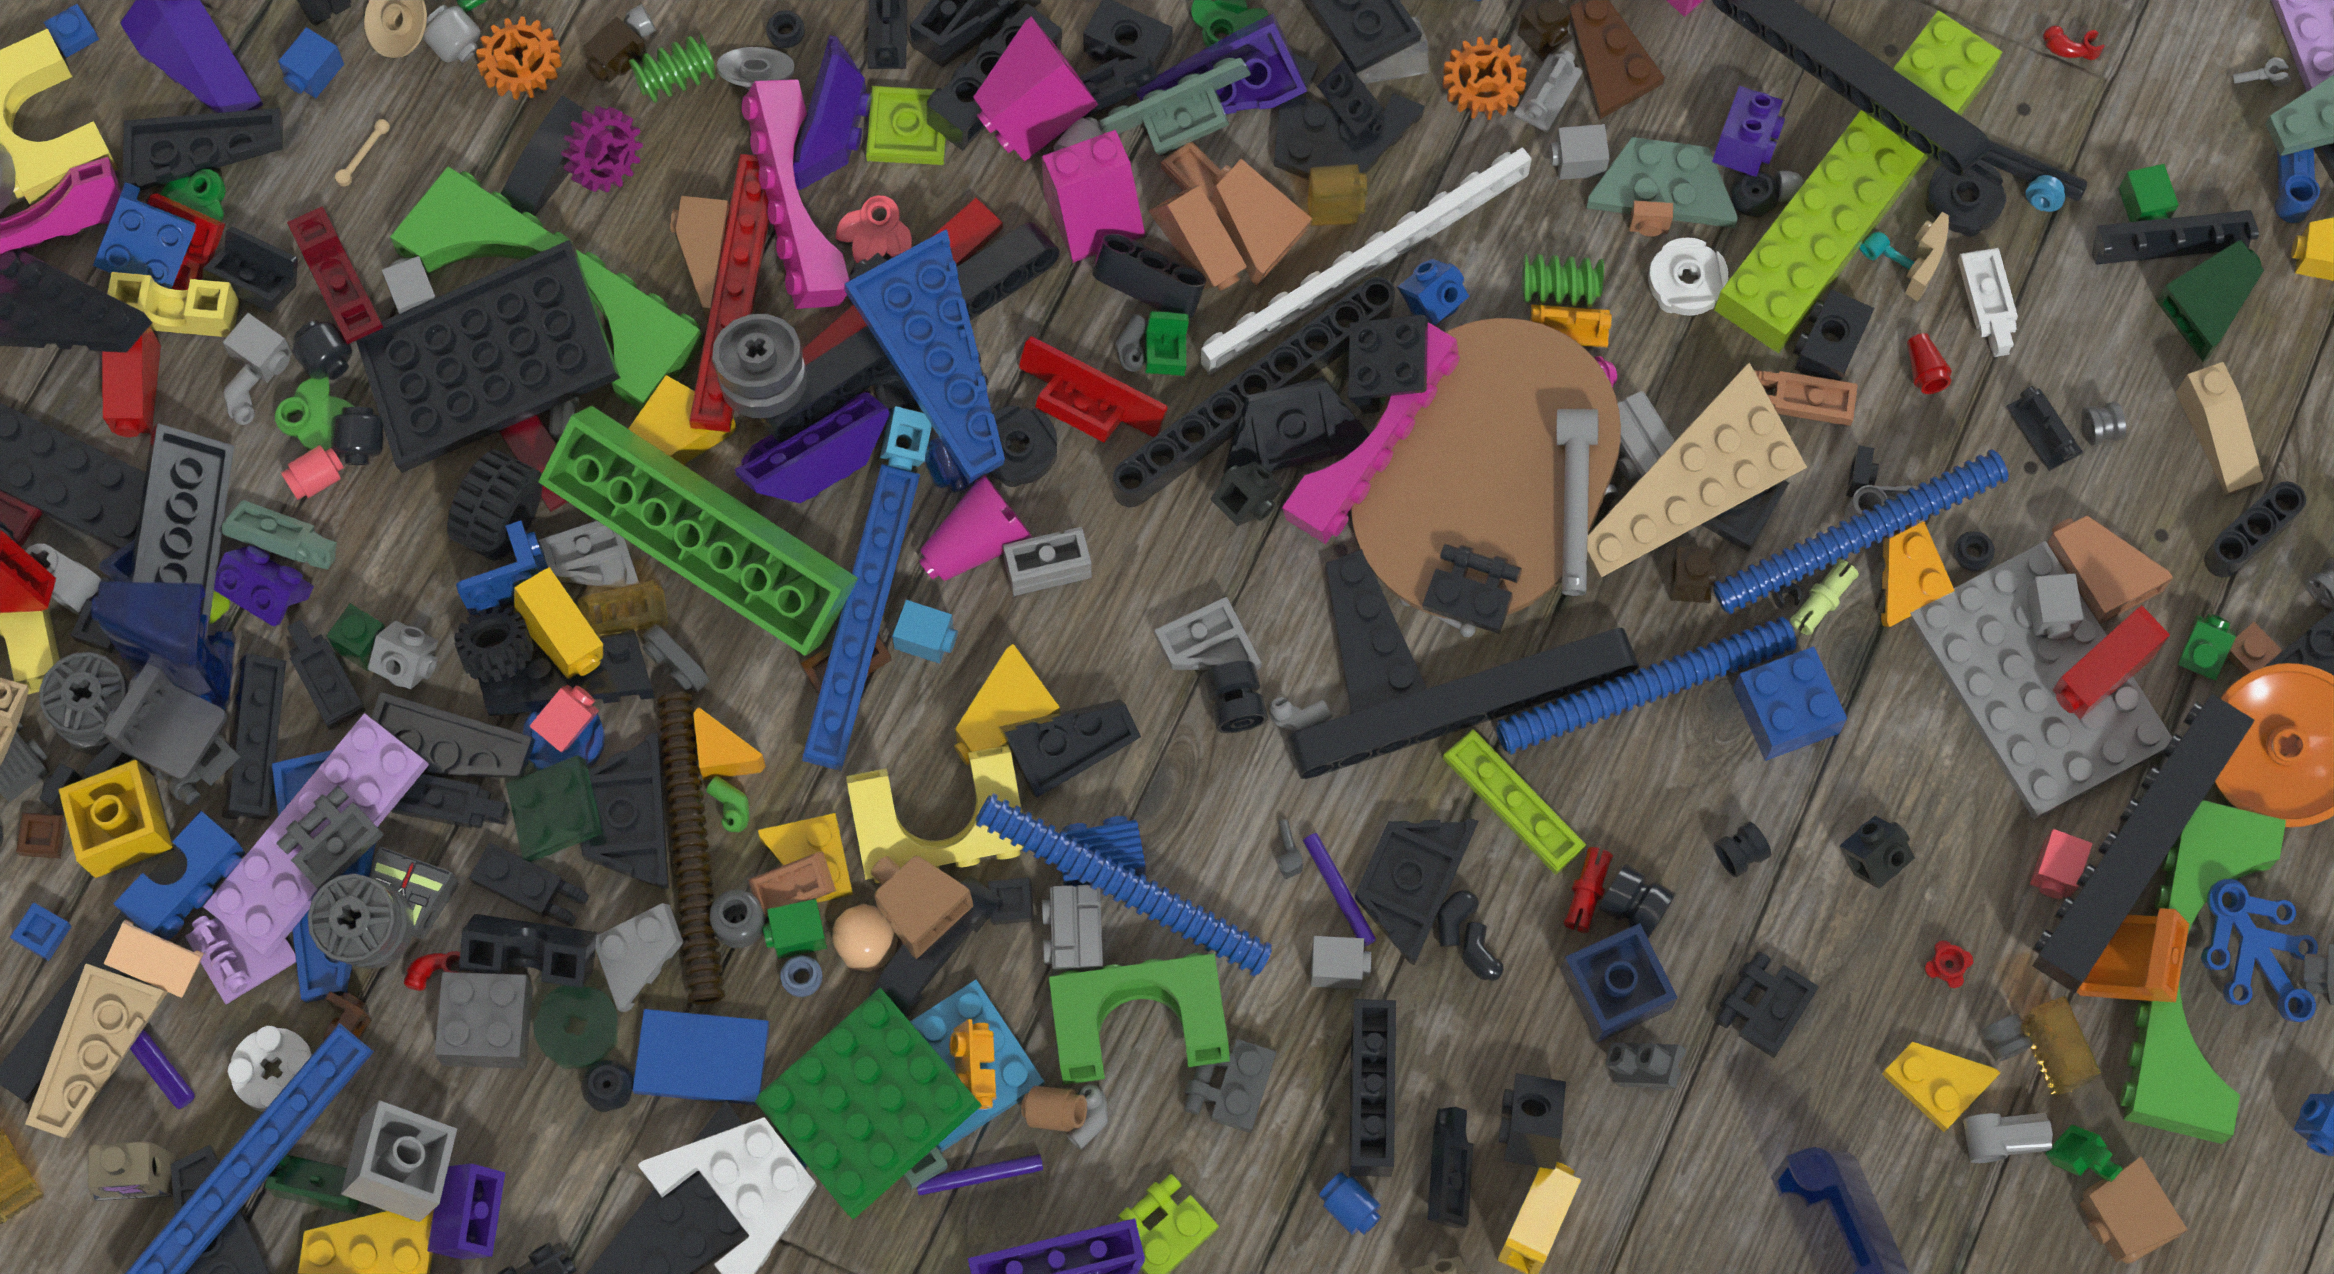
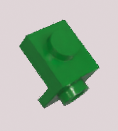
M1172 312L1149 313L1145 334V373L1185 376L1187 366L1186 333L1189 324V316L1187 314Z
M2208 613L2206 618L2196 615L2193 621V629L2177 664L2216 681L2236 638L2235 631L2229 628L2231 622L2211 613Z

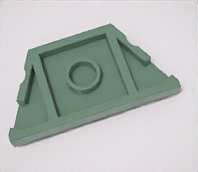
M1632 137L1589 195L1586 207L1588 209L1631 214L1634 201L1673 203L1672 220L1735 228L1738 217L1716 163L1712 162L1713 156L1709 147Z

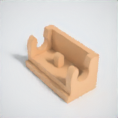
M124 920L104 964L182 998L190 986L204 953L198 950L192 952L133 926L134 922L130 920Z

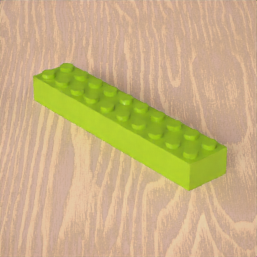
M1938 10L1893 69L1961 116L1993 75L2003 52ZM1861 110L1720 291L1714 311L1779 354L1813 310L1817 300L1823 297L1929 157Z

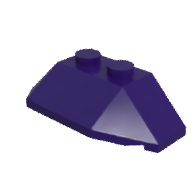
M832 35L828 37L793 161L795 183L798 190L804 189L848 164L851 151H858L860 146L862 128H858L861 116L867 117L870 110L872 96L866 92L865 78L839 39Z
M868 392L858 394L855 399L849 400L810 427L784 442H779L772 435H769L755 443L744 455L741 464H738L734 469L735 474L756 493L801 504L807 499L815 497L819 492L839 480L849 477L853 472L867 464L888 419V408Z
M1135 1218L968 1258L971 1274H1138L1145 1262Z

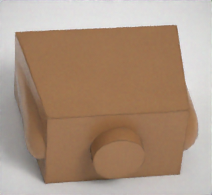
M2142 1157L2123 1167V1170L2112 1182L2102 1179L2086 1188L2083 1192V1201L2080 1203V1206L2090 1220L2088 1227L2092 1236L2099 1244H2105L2116 1263L2119 1261L2127 1264L2133 1263L2188 1231Z

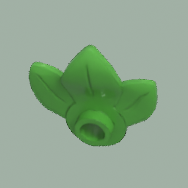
M328 377L319 380L311 378L299 385L294 397L287 398L280 403L275 412V422L284 434L297 436L305 448L312 450L321 445L324 451L331 448L332 418L337 414H341V408L354 406L343 399L329 396L330 383ZM292 415H303L300 421L296 423L289 422Z

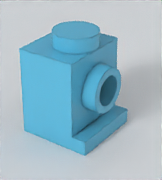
M897 406L889 412L880 458L889 460L888 466L911 471L912 466L918 467L925 461L932 427L926 415ZM898 437H904L908 441V449L897 446L896 441Z

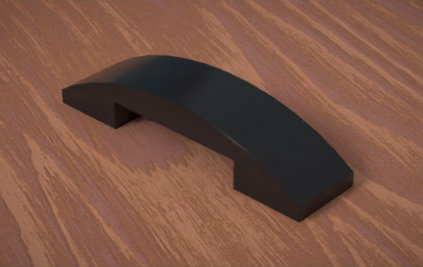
M971 875L968 876L961 884L970 890L974 906L917 959L911 955L903 944L881 974L868 998L881 988L901 1012L908 1017L924 998L921 992L973 930L977 933L994 909L1003 902L1002 899Z

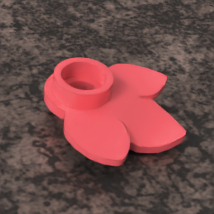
M877 195L869 198L863 204L861 210L847 213L837 226L835 238L841 242L852 243V252L856 263L864 259L868 261L877 253L882 257L887 253L893 258L912 248L911 232L908 227L899 221V208L887 196ZM877 208H884L887 211L886 218L882 221L873 219V212Z

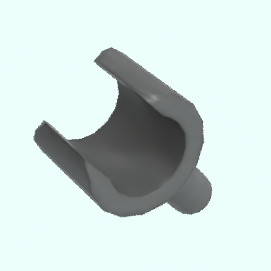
M1285 819L1279 821V827L1286 853L1276 857V861L1283 877L1288 879L1303 871V859L1293 842L1289 821Z

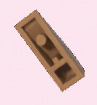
M681 196L679 210L673 209L670 229L671 233H676L680 251L705 321L708 323L730 208L727 200Z

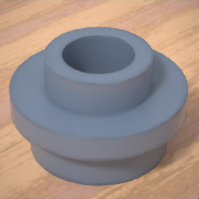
M799 955L792 957L784 964L780 978L784 989L789 994L795 997H807L819 989L823 975L821 967L816 960L809 956ZM800 971H805L810 975L808 981L802 984L797 983L794 980L795 975Z

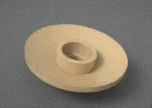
M369 0L365 11L364 26L370 45L376 52L385 57L400 58L408 55L418 46L424 35L427 11L424 0Z

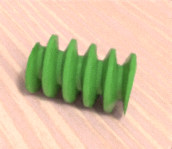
M701 32L700 44L692 36L686 37L685 50L677 42L671 43L672 55H669L662 47L657 48V61L648 53L643 54L642 67L634 59L629 60L631 70L643 97L647 94L656 103L658 102L659 89H662L668 97L673 96L672 84L674 83L684 92L687 90V78L689 77L699 86L701 85V72H705L711 80L716 79L715 65Z
M1524 253L1521 291L1525 303H1530L1534 292H1538L1541 304L1546 303L1550 293L1554 294L1556 305H1561L1565 295H1569L1572 306H1577L1580 297L1585 296L1587 306L1592 308L1596 298L1601 297L1604 281V259H1599L1595 268L1592 269L1590 259L1583 258L1577 268L1574 257L1568 256L1563 267H1561L1558 255H1552L1548 265L1545 266L1542 254H1536L1530 265L1527 254Z

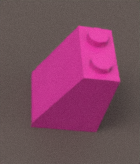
M1032 16L1021 26L973 97L982 109L977 116L990 133L997 129L998 133L995 134V137L1007 153L1015 150L1024 161L1098 106V103L1068 60Z
M1116 129L1042 156L1044 199L1072 263L1098 254L1102 239L1106 234H1120L1132 240L1145 236L1131 163Z

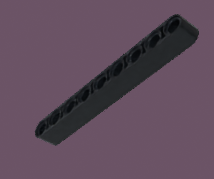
M1712 0L1714 5L1725 15L1956 176L1964 175L1990 150L1991 145L1987 136L1978 127L1794 0Z
M1028 222L1019 226L957 267L958 280L970 321L1046 272L1056 263L1060 254L1059 248L1035 223ZM866 326L806 365L807 386L798 403L782 414L771 418L757 419L777 441L784 442L871 387L895 368L868 326Z
M1372 277L1364 281L1119 463L1113 473V494L1116 501L1122 506L1129 508L1143 504L1234 436L1245 398L1249 395L1245 392L1246 389L1258 387L1263 391L1305 382L1348 351L1350 328L1341 327L1337 323L1339 320L1348 319L1353 322L1389 319L1393 312L1395 288L1392 283L1382 277ZM1380 297L1385 300V303L1374 305L1367 299ZM1316 341L1322 343L1325 348L1315 351L1307 347V344ZM1281 364L1291 365L1295 370L1291 373H1281L1276 367ZM1228 410L1233 413V416L1229 419H1220L1215 416V412ZM1194 432L1203 438L1198 442H1188L1183 437L1188 433ZM1164 455L1172 461L1167 465L1160 466L1152 460L1157 456ZM1126 479H1136L1141 483L1135 489H1128L1121 485Z
M1616 628L1305 728L1290 735L1286 742L1300 779H1310L1564 697L1580 690L1591 688L1593 685H1600L1604 681H1613L1615 677H1624L1626 673L1636 671L1639 668V663L1625 629Z

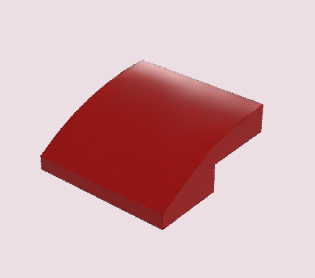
M158 193L149 196L148 205L196 224L195 232L171 288L173 290H188L190 279L202 280L203 268L215 255L225 223Z

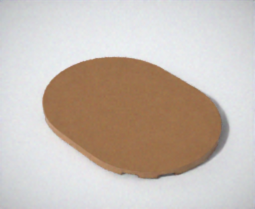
M1494 318L1466 323L1445 332L1457 340L1460 359L1456 368L1449 376H1442L1436 385L1438 390L1431 404L1427 408L1421 407L1413 418L1416 421L1411 433L1405 440L1399 438L1391 450L1393 451V456L1388 466L1382 472L1376 471L1369 481L1371 488L1365 499L1360 504L1354 503L1351 507L1352 522L1360 550H1363L1368 564L1385 587L1410 606L1446 619L1451 618L1425 611L1422 606L1435 569L1449 573L1452 572L1454 563L1440 559L1444 544L1457 548L1461 545L1473 548V553L1492 559L1495 556L1508 559V564L1522 568L1517 583L1503 579L1499 588L1513 594L1507 615L1534 604V601L1561 583L1564 563L1565 445H1557V409H1598V445H1589L1588 534L1591 531L1613 476L1621 445V422L1616 395L1605 372L1594 357L1572 338L1546 325L1514 318ZM1387 396L1374 429L1386 411L1391 396ZM1468 568L1465 578L1486 584L1489 574Z

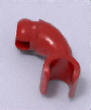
M2057 25L2049 27L2043 34V39L2047 43L2046 47L2052 53L2065 58L2083 57L2088 60H2095L2100 56L2105 47L2104 44L2098 47L2089 44L2097 38L2099 33L2096 30L2088 31L2081 43L2070 40L2067 35H2064L2063 29Z
M451 951L447 954L432 953L417 958L406 970L407 975L404 978V985L409 989L422 991L426 988L427 979L436 970L443 969L445 972L459 973L451 971V966L455 961L460 960V952Z

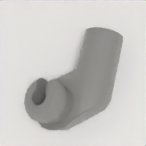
M1284 697L1276 698L1270 704L1271 720L1277 726L1294 732L1318 725L1332 717L1327 704L1323 700L1303 710L1293 706Z

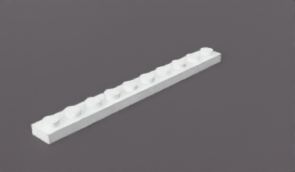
M1523 147L1512 154L1510 152L1503 153L1484 172L1480 174L1479 172H1473L1460 183V187L1452 192L1447 193L1444 191L1436 195L1425 209L1417 214L1415 211L1407 213L1397 222L1396 227L1386 233L1383 231L1375 233L1365 242L1364 247L1356 252L1348 251L1343 253L1333 262L1332 267L1321 274L1319 271L1313 272L1301 282L1300 287L1289 294L1285 291L1276 295L1269 302L1268 307L1257 314L1250 312L1244 315L1236 323V327L1225 334L1218 332L1208 338L1201 348V365L1209 376L1527 177L1532 158Z

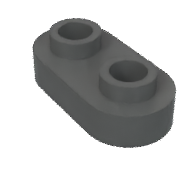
M654 624L642 635L646 641L642 646L643 650L655 663L659 664L661 661H664L673 670L669 675L684 692L691 688L697 693L710 682L700 666L660 626Z

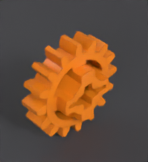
M522 16L517 25H513L509 18L505 19V28L503 29L492 25L493 36H482L483 48L476 50L480 62L477 66L480 75L484 76L487 87L491 88L496 85L499 96H503L510 90L514 100H518L520 92L526 91L529 98H533V89L536 87L547 91L548 88L545 80H557L558 76L555 68L562 67L559 55L561 52L558 40H554L552 30L548 28L542 31L539 20L534 21L531 26H528L525 17ZM516 51H519L520 56L523 57L522 66L519 65L518 59H516Z
M1477 37L1476 46H1471L1465 40L1462 42L1461 52L1453 49L1450 53V62H1445L1443 74L1445 76H1443L1442 87L1449 89L1447 93L1448 102L1458 100L1457 111L1462 112L1469 108L1471 109V118L1473 119L1477 117L1479 112H1484L1487 120H1491L1494 110H1497L1504 116L1507 113V104L1516 107L1519 102V95L1524 94L1526 85L1524 80L1527 70L1520 67L1522 57L1521 55L1510 56L1512 48L1510 44L1502 49L1498 48L1497 38H1493L1490 45H1485L1482 37ZM1503 69L1506 70L1509 76L1510 84L1507 82V76L1502 73ZM1459 73L1462 74V80L1467 83L1465 88L1460 82Z

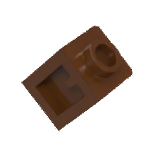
M329 991L325 997L326 1001L332 1008L342 1013L340 1019L336 1017L330 1022L323 1039L326 1040L339 1023L360 1039L372 1021L363 1010L365 1003L347 992H343L342 996L339 997Z

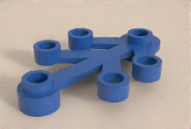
M2222 879L2214 883L2208 892L2207 903L2210 911L2216 918L2211 945L2205 947L2201 953L2203 965L2210 970L2226 968L2231 959L2227 947L2232 925H2234L2241 936L2233 980L2226 983L2223 989L2225 1000L2232 1005H2245L2251 1000L2253 991L2250 984L2256 960L2279 997L2277 1007L2280 1015L2291 1022L2309 1020L2316 1010V1002L2313 995L2305 989H2295L2270 948L2289 952L2297 960H2305V954L2302 955L2299 951V943L2302 940L2307 943L2308 951L2306 954H2317V941L2309 935L2291 936L2256 928L2248 913L2267 916L2269 921L2275 925H2287L2293 922L2296 917L2295 906L2288 900L2269 901L2249 896L2244 885L2234 879ZM2225 892L2231 896V904L2228 907H2225L2222 903V896ZM2280 905L2286 910V916L2283 920L2279 919L2276 913ZM2214 950H2217L2221 956L2220 962L2217 965L2211 960V954ZM2237 985L2243 991V995L2239 1000H2236L2233 995V990ZM2292 997L2297 1001V1009L2293 1013L2288 1007L2289 1000Z

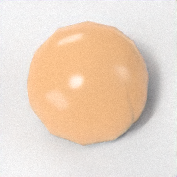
M860 904L846 909L835 920L832 927V942L836 951L849 968L871 972L884 967L895 955L898 941L897 934L881 914L878 907Z

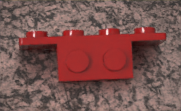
M1032 336L1026 340L1019 368L1048 383L1038 395L1036 408L1104 443L1121 421L1152 437H1156L1160 433L1168 410L1165 404Z

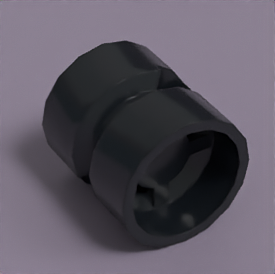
M1234 661L1216 666L1204 674L1209 699L1216 701L1212 706V712L1217 731L1220 733L1247 731L1264 724L1268 720L1263 696L1256 693L1260 688V682L1255 663L1251 661Z
M1625 864L1598 909L1618 921L1626 917L1629 919V928L1640 923L1649 939L1676 893L1658 882L1650 885L1646 884V876L1643 873Z

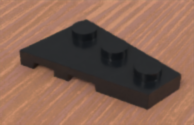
M1121 699L999 727L1031 793L1036 798L1141 738L1126 704Z

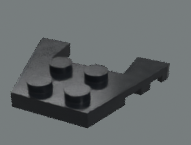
M1293 53L1305 85L1309 90L1318 71V63ZM1305 92L1280 104L1274 166L1346 195L1378 162V158L1391 145L1394 146L1413 123L1416 124L1422 118L1425 106L1393 93L1383 113L1385 116L1384 130L1378 134L1363 130L1358 136H1355L1335 109L1305 98L1307 94Z

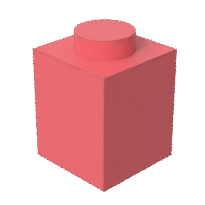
M566 685L560 688L531 723L530 727L557 750L563 752L572 745L599 710L592 705L595 699L587 691L577 685L574 688Z
M2052 829L2043 842L2030 885L2040 888L2039 891L2042 894L2051 898L2062 899L2063 897L2067 898V896L2071 897L2079 887L2076 883L2084 871L2093 843Z

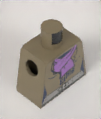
M151 1142L90 1145L88 1190L92 1200L106 1201L173 1197L170 1164L175 1162V1154ZM153 1164H156L157 1167L156 1175L153 1173Z

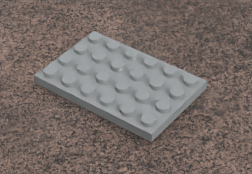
M2046 541L1955 587L1954 592L1911 612V616L1907 618L2034 821L2163 753L2172 739V736L2133 676L2081 720L2074 713L2065 711L2058 703L2056 694L2052 689L2059 679L2107 635L2080 593L2084 619L2075 633L2063 639H2049L2048 635H2034L2027 589L2035 577L2067 574Z

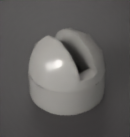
M642 4L634 7L626 14L624 23L639 37L643 38L657 31Z
M1793 171L1776 172L1774 181L1779 189L1778 202H1790L1805 183L1802 176Z

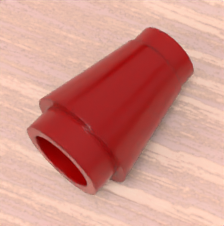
M1921 333L1911 337L1907 341L1914 385L1920 388L1923 394H1935L1946 389L1951 384L1950 375L1952 369L1928 334Z

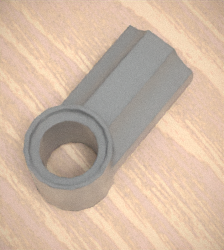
M1988 1113L1963 1119L1971 1163L1994 1162L2005 1159L2008 1155L2049 1151L2052 1148V1128L2046 1113L2001 1117L1998 1113Z

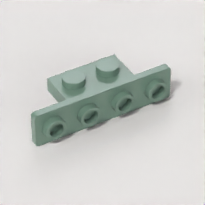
M1242 58L1223 59L1213 66V70L1201 75H1188L1179 80L1177 86L1166 91H1152L1143 97V101L1133 106L1124 105L1114 108L1108 113V117L1100 120L1101 127L1106 133L1116 129L1117 134H1120L1144 123L1155 152L1161 156L1230 125L1216 90L1241 80L1251 73Z

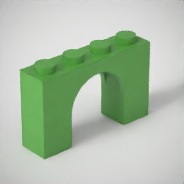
M1191 953L1183 958L1164 961L1161 959H1149L1141 964L1128 966L1112 964L1104 966L1100 970L1086 972L1069 970L1057 976L1049 977L1063 1085L1105 1079L1100 1046L1102 1024L1108 1014L1116 1007L1136 999H1149L1163 1003L1178 1016L1183 1028L1188 1067L1230 1061L1215 953L1207 955Z

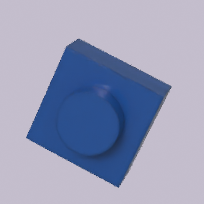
M78 4L43 22L65 58L99 40Z
M33 902L10 938L17 944L49 961L72 926L66 920Z

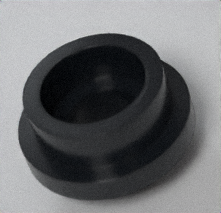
M783 10L775 13L769 19L766 32L769 41L779 48H791L802 41L805 27L802 19L797 14ZM784 28L792 30L789 34L779 33Z
M1970 531L1962 534L1957 539L1953 552L1960 566L1967 570L1978 571L1986 568L1991 563L1995 549L1987 535L1981 532ZM1967 548H1976L1980 556H1970L1967 553Z

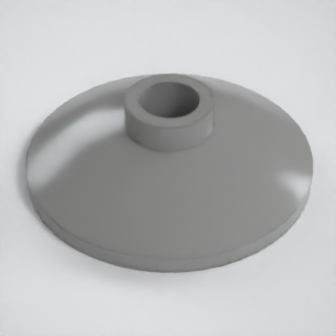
M744 47L723 54L717 61V72L726 81L744 86L750 90L755 81L790 79L794 74V62L788 55L775 49Z

